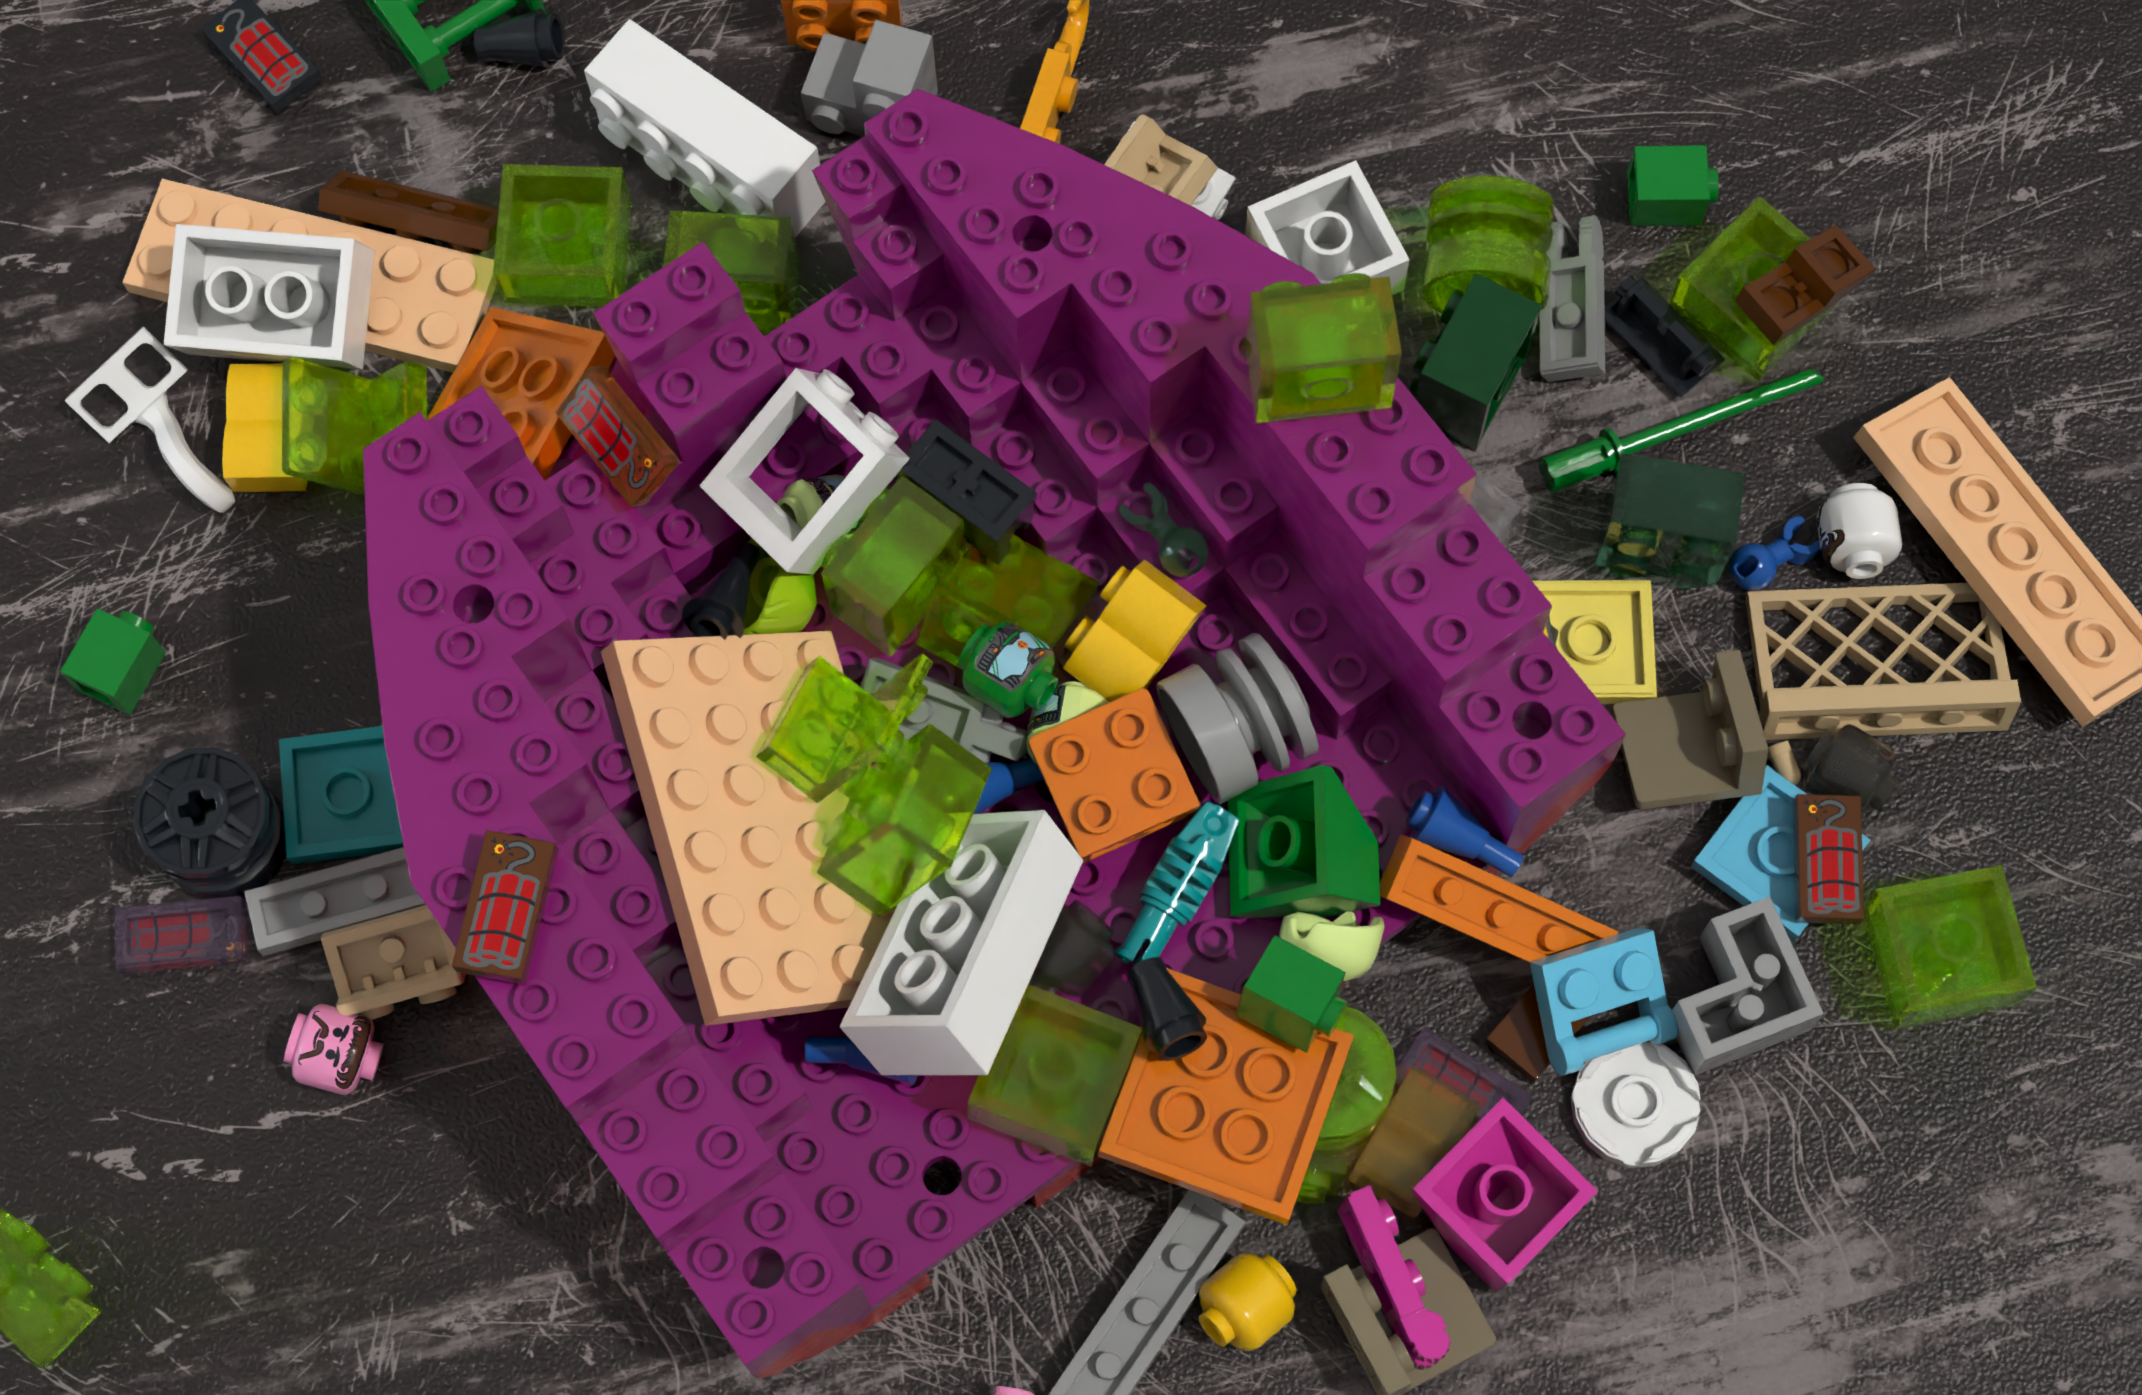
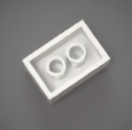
M176 224L164 345L188 355L280 363H303V365L363 370L375 250L351 238Z

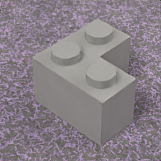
M876 19L866 44L823 33L801 90L805 120L810 121L815 127L828 133L840 134L845 131L864 137L865 122L914 90L920 89L937 96L938 87L932 35Z
M1770 896L1712 918L1699 939L1720 985L1681 999L1672 1009L1678 1024L1676 1040L1694 1076L1808 1032L1824 1014Z

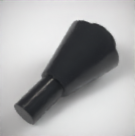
M748 542L739 543L726 568L714 576L684 605L682 610L684 623L695 637L720 636L724 640L729 635L742 637L750 584L749 578L760 558V551L753 544Z

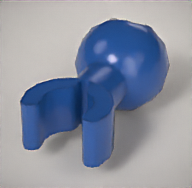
M1802 516L1793 517L1784 525L1777 540L1766 546L1749 543L1735 550L1729 560L1728 572L1732 580L1741 589L1748 591L1764 589L1774 581L1778 566L1787 561L1800 565L1812 561L1820 551L1819 540L1808 546L1798 543L1789 545L1788 543L1792 536L1798 532L1804 523Z

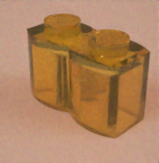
M1412 1066L1358 1159L1348 1180L1361 1188L1370 1185L1376 1197L1384 1198L1388 1204L1416 1220L1423 1208L1411 1190L1480 1121L1476 1115L1482 1103L1419 1066Z

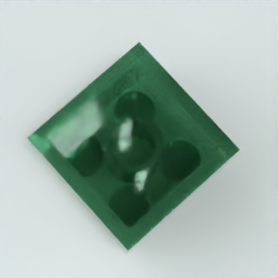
M1621 453L1605 497L1595 565L1609 567L1613 574L1626 578H1640L1650 574L1668 577L1675 585L1685 588H1703L1707 584L1716 586L1736 545L1746 474Z

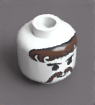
M1866 483L1843 485L1835 489L1830 494V497L1819 507L1816 521L1820 550L1828 566L1837 571L1846 572L1847 576L1851 578L1866 579L1880 574L1884 566L1889 565L1898 557L1902 548V538L1897 507L1892 497L1879 491L1877 487Z

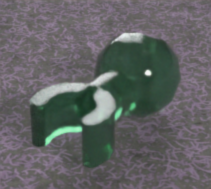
M1145 483L1143 489L1152 498L1151 511L1155 515L1154 519H1150L1146 515H1135L1127 505L1119 507L1122 517L1135 528L1148 530L1159 543V561L1168 573L1178 577H1187L1199 572L1208 558V545L1204 536L1194 528L1178 527L1167 514V500L1163 493L1151 483ZM1194 557H1198V564L1188 569L1189 561Z

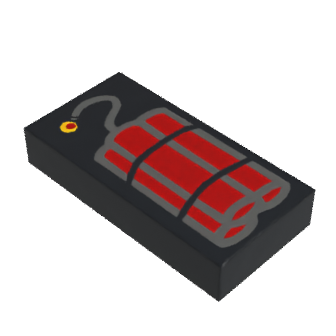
M236 0L201 27L205 38L276 114L322 80L318 69L253 0Z

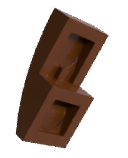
M1835 224L1795 248L1786 262L1744 286L1734 301L1774 346L1841 300L1870 277L1876 268Z

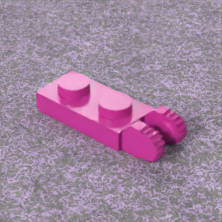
M1366 1186L1349 1193L1339 1205L1337 1212L1365 1275L1382 1305L1381 1311L1388 1327L1391 1328L1393 1334L1396 1333L1402 1340L1413 1361L1414 1367H1420L1421 1370L1426 1367L1430 1369L1433 1366L1432 1364H1437L1441 1360L1440 1358L1447 1356L1446 1352L1450 1350L1449 1344L1452 1342L1448 1338L1450 1334L1445 1332L1446 1325L1442 1316L1425 1309L1421 1297L1426 1295L1424 1281L1413 1260L1407 1259L1404 1261L1395 1242L1394 1236L1398 1235L1399 1230L1391 1207L1384 1198L1377 1200L1371 1186Z

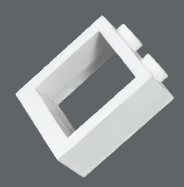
M795 368L700 484V487L786 572L813 575L910 459L894 443L899 438L897 432L878 415L868 412L865 416L850 401L854 395L853 390L841 378L826 369L822 373H816ZM810 403L864 456L802 529L749 476Z

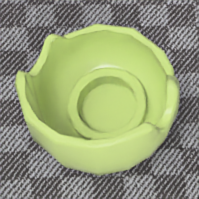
M1351 911L1343 913L1333 922L1318 915L1296 912L1283 918L1279 934L1283 940L1346 972L1343 981L1361 977L1371 968L1377 956L1385 926L1383 918L1378 916L1372 919L1369 926H1358L1355 914Z

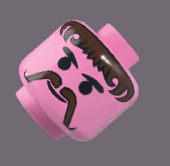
M319 1004L311 1009L309 1015L298 1013L288 1040L283 1062L293 1064L292 1075L297 1082L336 1094L347 1095L356 1089L360 1078L373 1081L384 1044L372 1041L375 1028L370 1018L358 1013L346 1016L340 1014L337 1011V1007Z

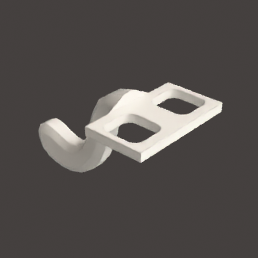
M143 326L65 399V402L108 443L132 423L137 422L149 427L156 436L163 458L182 484L205 505L217 512L224 513L236 501L232 490L196 458L186 443L181 427L168 405L167 389L187 372V368ZM143 343L152 345L171 364L170 372L154 386L144 385L124 363V360ZM98 384L108 385L128 405L127 412L111 426L101 425L81 404V400Z

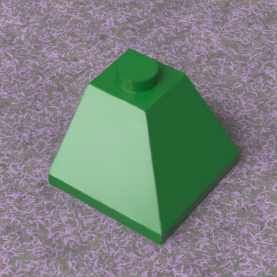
M1320 765L1260 781L1258 785L1228 800V811L1240 820L1229 847L1231 916L1238 918L1285 917L1296 912H1303L1324 917L1380 906L1378 841L1332 767Z

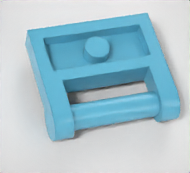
M1639 927L1530 962L1549 1061L1553 1069L1560 1076L1580 1071L1586 1061L1647 1041H1652L1651 1043L1654 1045H1659L1674 1040L1677 1037L1678 1024L1671 1008L1667 1004L1654 930ZM1635 1001L1638 1002L1640 1017L1576 1038L1574 1037L1571 1022Z

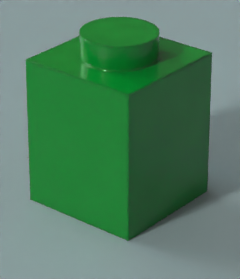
M1707 145L1634 147L1627 170L1630 226H1701L1708 204L1717 202L1719 188L1717 168H1708Z
M97 608L60 673L76 691L130 716L167 652L152 635L155 630L154 626L146 620L124 610L116 617Z
M1274 935L1243 988L1236 1016L1307 1053L1319 1032L1328 1037L1331 1036L1347 1006L1348 1001L1338 997L1346 972Z

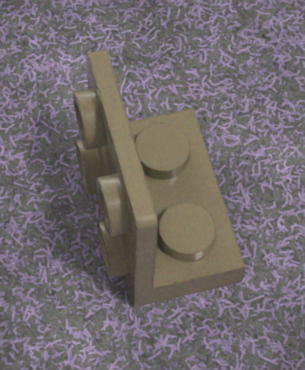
M1740 649L1715 653L1712 678L1703 680V692L1617 702L1613 705V719L1626 733L1620 747L1634 802L1638 809L1762 794L1768 746Z
M1428 1229L1398 1245L1404 1261L1407 1259L1413 1260L1422 1276L1426 1295L1421 1297L1425 1309L1442 1316L1446 1325L1445 1332L1450 1334L1448 1338L1452 1341L1449 1344L1450 1350L1446 1352L1447 1356L1440 1358L1441 1360L1437 1364H1432L1433 1366L1430 1369L1426 1367L1421 1370L1420 1367H1414L1413 1361L1402 1340L1396 1333L1393 1334L1391 1328L1388 1327L1381 1311L1382 1305L1361 1265L1350 1270L1348 1264L1325 1275L1322 1280L1320 1290L1377 1395H1403L1493 1347L1496 1343V1336L1436 1229Z

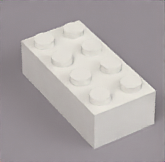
M629 19L584 70L591 92L590 101L596 109L600 122L598 128L601 133L617 147L625 149L629 145L641 153L646 164L660 177L669 181L675 177L690 187L689 190L692 196L706 209L712 212H717L721 209L736 219L738 228L754 242L764 244L765 241H768L784 252L826 202L812 172L813 169L820 165L818 150L815 145Z
M1045 810L940 816L840 1024L842 1031L881 1075H988L1083 863L1081 856Z

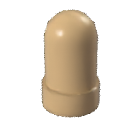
M1784 741L1768 747L1767 756L1771 760L1774 770L1792 784L1797 785L1800 781L1801 773L1789 742Z

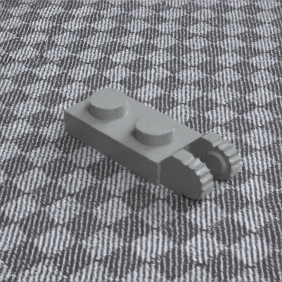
M1595 215L1580 219L1579 256L1568 258V237L1562 222L1557 221L1545 224L1543 262L1539 263V304H1542L1539 322L1540 372L1547 382L1605 374L1604 261L1602 260L1604 246L1602 226L1600 225V220Z

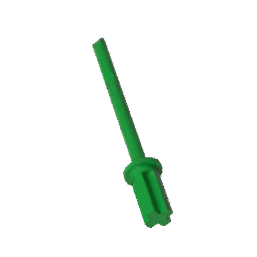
M1808 369L1756 388L1751 392L1740 394L1621 439L1608 427L1600 430L1599 437L1592 441L1543 458V461L1539 462V470L1545 477L1546 487L1550 492L1605 472L1612 471L1615 475H1618L1626 470L1625 456L1746 412L1759 405H1765L1811 388L1823 382L1825 378L1815 369Z

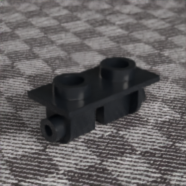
M1633 276L1626 278L1615 291L1618 297L1605 307V322L1680 398L1725 361V358L1643 277L1638 280Z

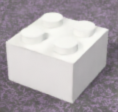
M1356 160L1248 206L1245 236L1312 272L1346 314H1350L1404 290L1409 258Z

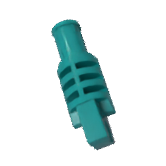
M1207 800L1199 807L1176 837H1172L1140 892L1142 897L1139 901L1143 908L1121 946L1116 949L1114 955L1126 964L1129 961L1132 962L1143 942L1145 947L1134 965L1148 958L1160 957L1176 927H1185L1186 923H1191L1223 868L1222 864L1240 821L1236 816Z

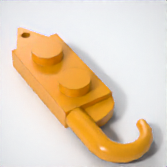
M1069 0L1067 5L1069 13L1060 39L1055 44L1054 49H1047L1020 129L1059 144L1061 130L1055 127L1061 111L1065 113L1071 112L1077 94L1078 79L1072 78L1071 74L1086 32L1090 6L1089 0Z

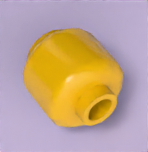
M1247 1252L1240 1253L1200 1286L1199 1300L1203 1313L1199 1315V1322L1206 1334L1219 1346L1224 1347L1230 1343L1244 1351L1255 1350L1294 1317L1295 1304L1293 1297L1297 1292L1295 1283L1286 1269L1270 1255L1263 1254L1259 1257Z

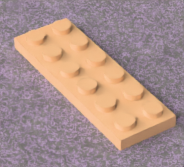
M162 179L122 283L129 293L168 302L176 224L355 239L375 250L365 351L453 373L486 316L501 268L498 261Z
M1950 377L1871 420L1859 429L1853 437L2082 727L2142 691V615Z

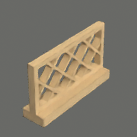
M1969 583L1747 592L1745 604L1760 703L1758 715L1766 740L1836 738L1844 734L1854 735L1855 727H1846L1847 725H1854L1866 733L1863 736L2008 731L2020 706L2021 698L2018 681L2010 679L2001 624ZM1979 602L1982 621L1972 632L1944 613L1952 603ZM1892 605H1908L1925 617V619L1909 635L1885 618L1883 614ZM1846 607L1863 619V621L1846 637L1821 618L1830 608ZM1763 610H1786L1802 623L1785 640L1765 625ZM1933 624L1960 643L1945 661L1918 642ZM1871 627H1874L1898 645V648L1884 663L1856 644ZM1810 629L1837 648L1821 666L1795 647ZM1984 633L1986 643L1979 639ZM1768 645L1775 650L1770 657ZM1970 650L1990 665L1993 680H1970L1953 666ZM1908 652L1934 671V673L1926 682L1909 683L1891 669ZM1847 655L1872 675L1863 685H1846L1831 674L1830 670ZM1783 657L1810 676L1801 687L1774 688L1772 669ZM1942 678L1946 680L1945 682H1939ZM1818 683L1822 685L1820 687H1815Z

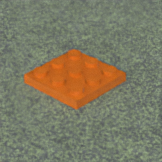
M490 307L426 420L428 421L482 385L518 435L526 456L542 478L547 480L570 436L575 432L564 418L565 408L576 398V390L585 379H589L598 388L599 384L605 379L609 366L616 355L602 331Z
M1167 968L1169 973L1206 1017V1024L1203 1028L1207 1034V1039L1200 1048L1185 1057L1173 1061H1161L1155 1051L1148 1050L1145 1047L1143 1034L1141 1035L1100 1145L1098 1157L1288 1226L1354 1035L1336 1028L1330 1037L1319 1032L1306 1053L1236 1016L1241 994Z

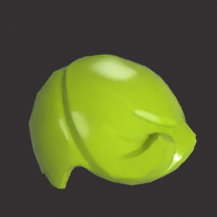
M751 538L747 542L759 549L760 558L749 578L750 584L743 635L800 632L810 621L817 605L814 576L812 574L786 572Z

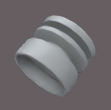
M1252 633L1239 640V650L1243 663L1229 648L1225 647L1217 651L1216 661L1222 681L1217 685L1196 664H1192L1156 683L1162 709L1185 757L1206 791L1219 804L1258 785V773L1253 758L1254 753L1259 752L1274 770L1281 773L1289 769L1290 766L1286 745L1298 759L1303 761L1317 754L1319 749L1316 733L1310 720L1309 708L1297 681L1286 664L1277 657L1270 645L1258 633Z

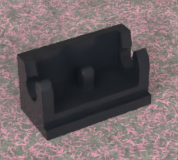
M935 419L906 453L910 459L896 475L898 492L999 565L1010 551L1012 544L1010 540L1019 526H1022L1024 529L1029 527L1034 516V501L1038 498L1037 492Z

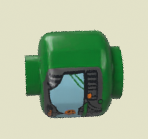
M1011 621L999 622L993 627L989 625L980 627L968 640L959 657L958 667L963 670L962 684L965 690L971 696L1006 718L1018 717L1030 707L1035 711L1041 710L1050 700L1058 685V678L1052 675L1055 664V655L1052 648Z

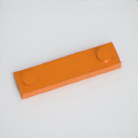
M1400 834L1380 881V897L1529 963L1619 933V931Z

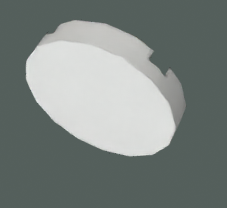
M1652 1041L1587 1061L1577 1074L1570 1097L1573 1122L1585 1144L1604 1160L1628 1168L1656 1166L1677 1155L1695 1133L1699 1120V1101L1701 1100L1699 1084L1687 1062L1666 1045H1654L1651 1043Z

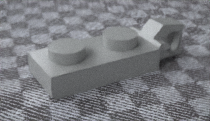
M879 658L869 659L853 710L854 722L965 763L971 761L989 762L992 752L1018 761L1021 757L1027 758V730L1007 722H1002L1003 716L971 696L966 690Z

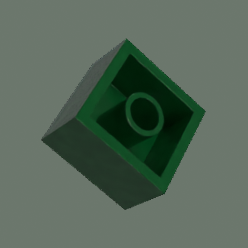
M1475 273L1465 293L1455 289L1450 296L1440 318L1443 326L1436 341L1428 338L1423 345L1412 370L1417 374L1409 389V392L1448 439L1475 452L1529 354L1542 304Z

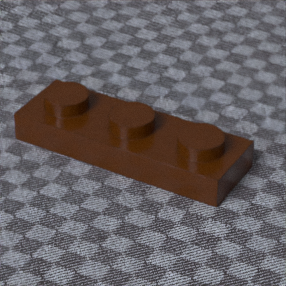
M344 170L320 188L318 210L338 215L339 220L346 224L355 226L376 224L393 228L397 235L407 239H425L430 237L450 242L452 248L465 253L488 251L507 233L509 210Z

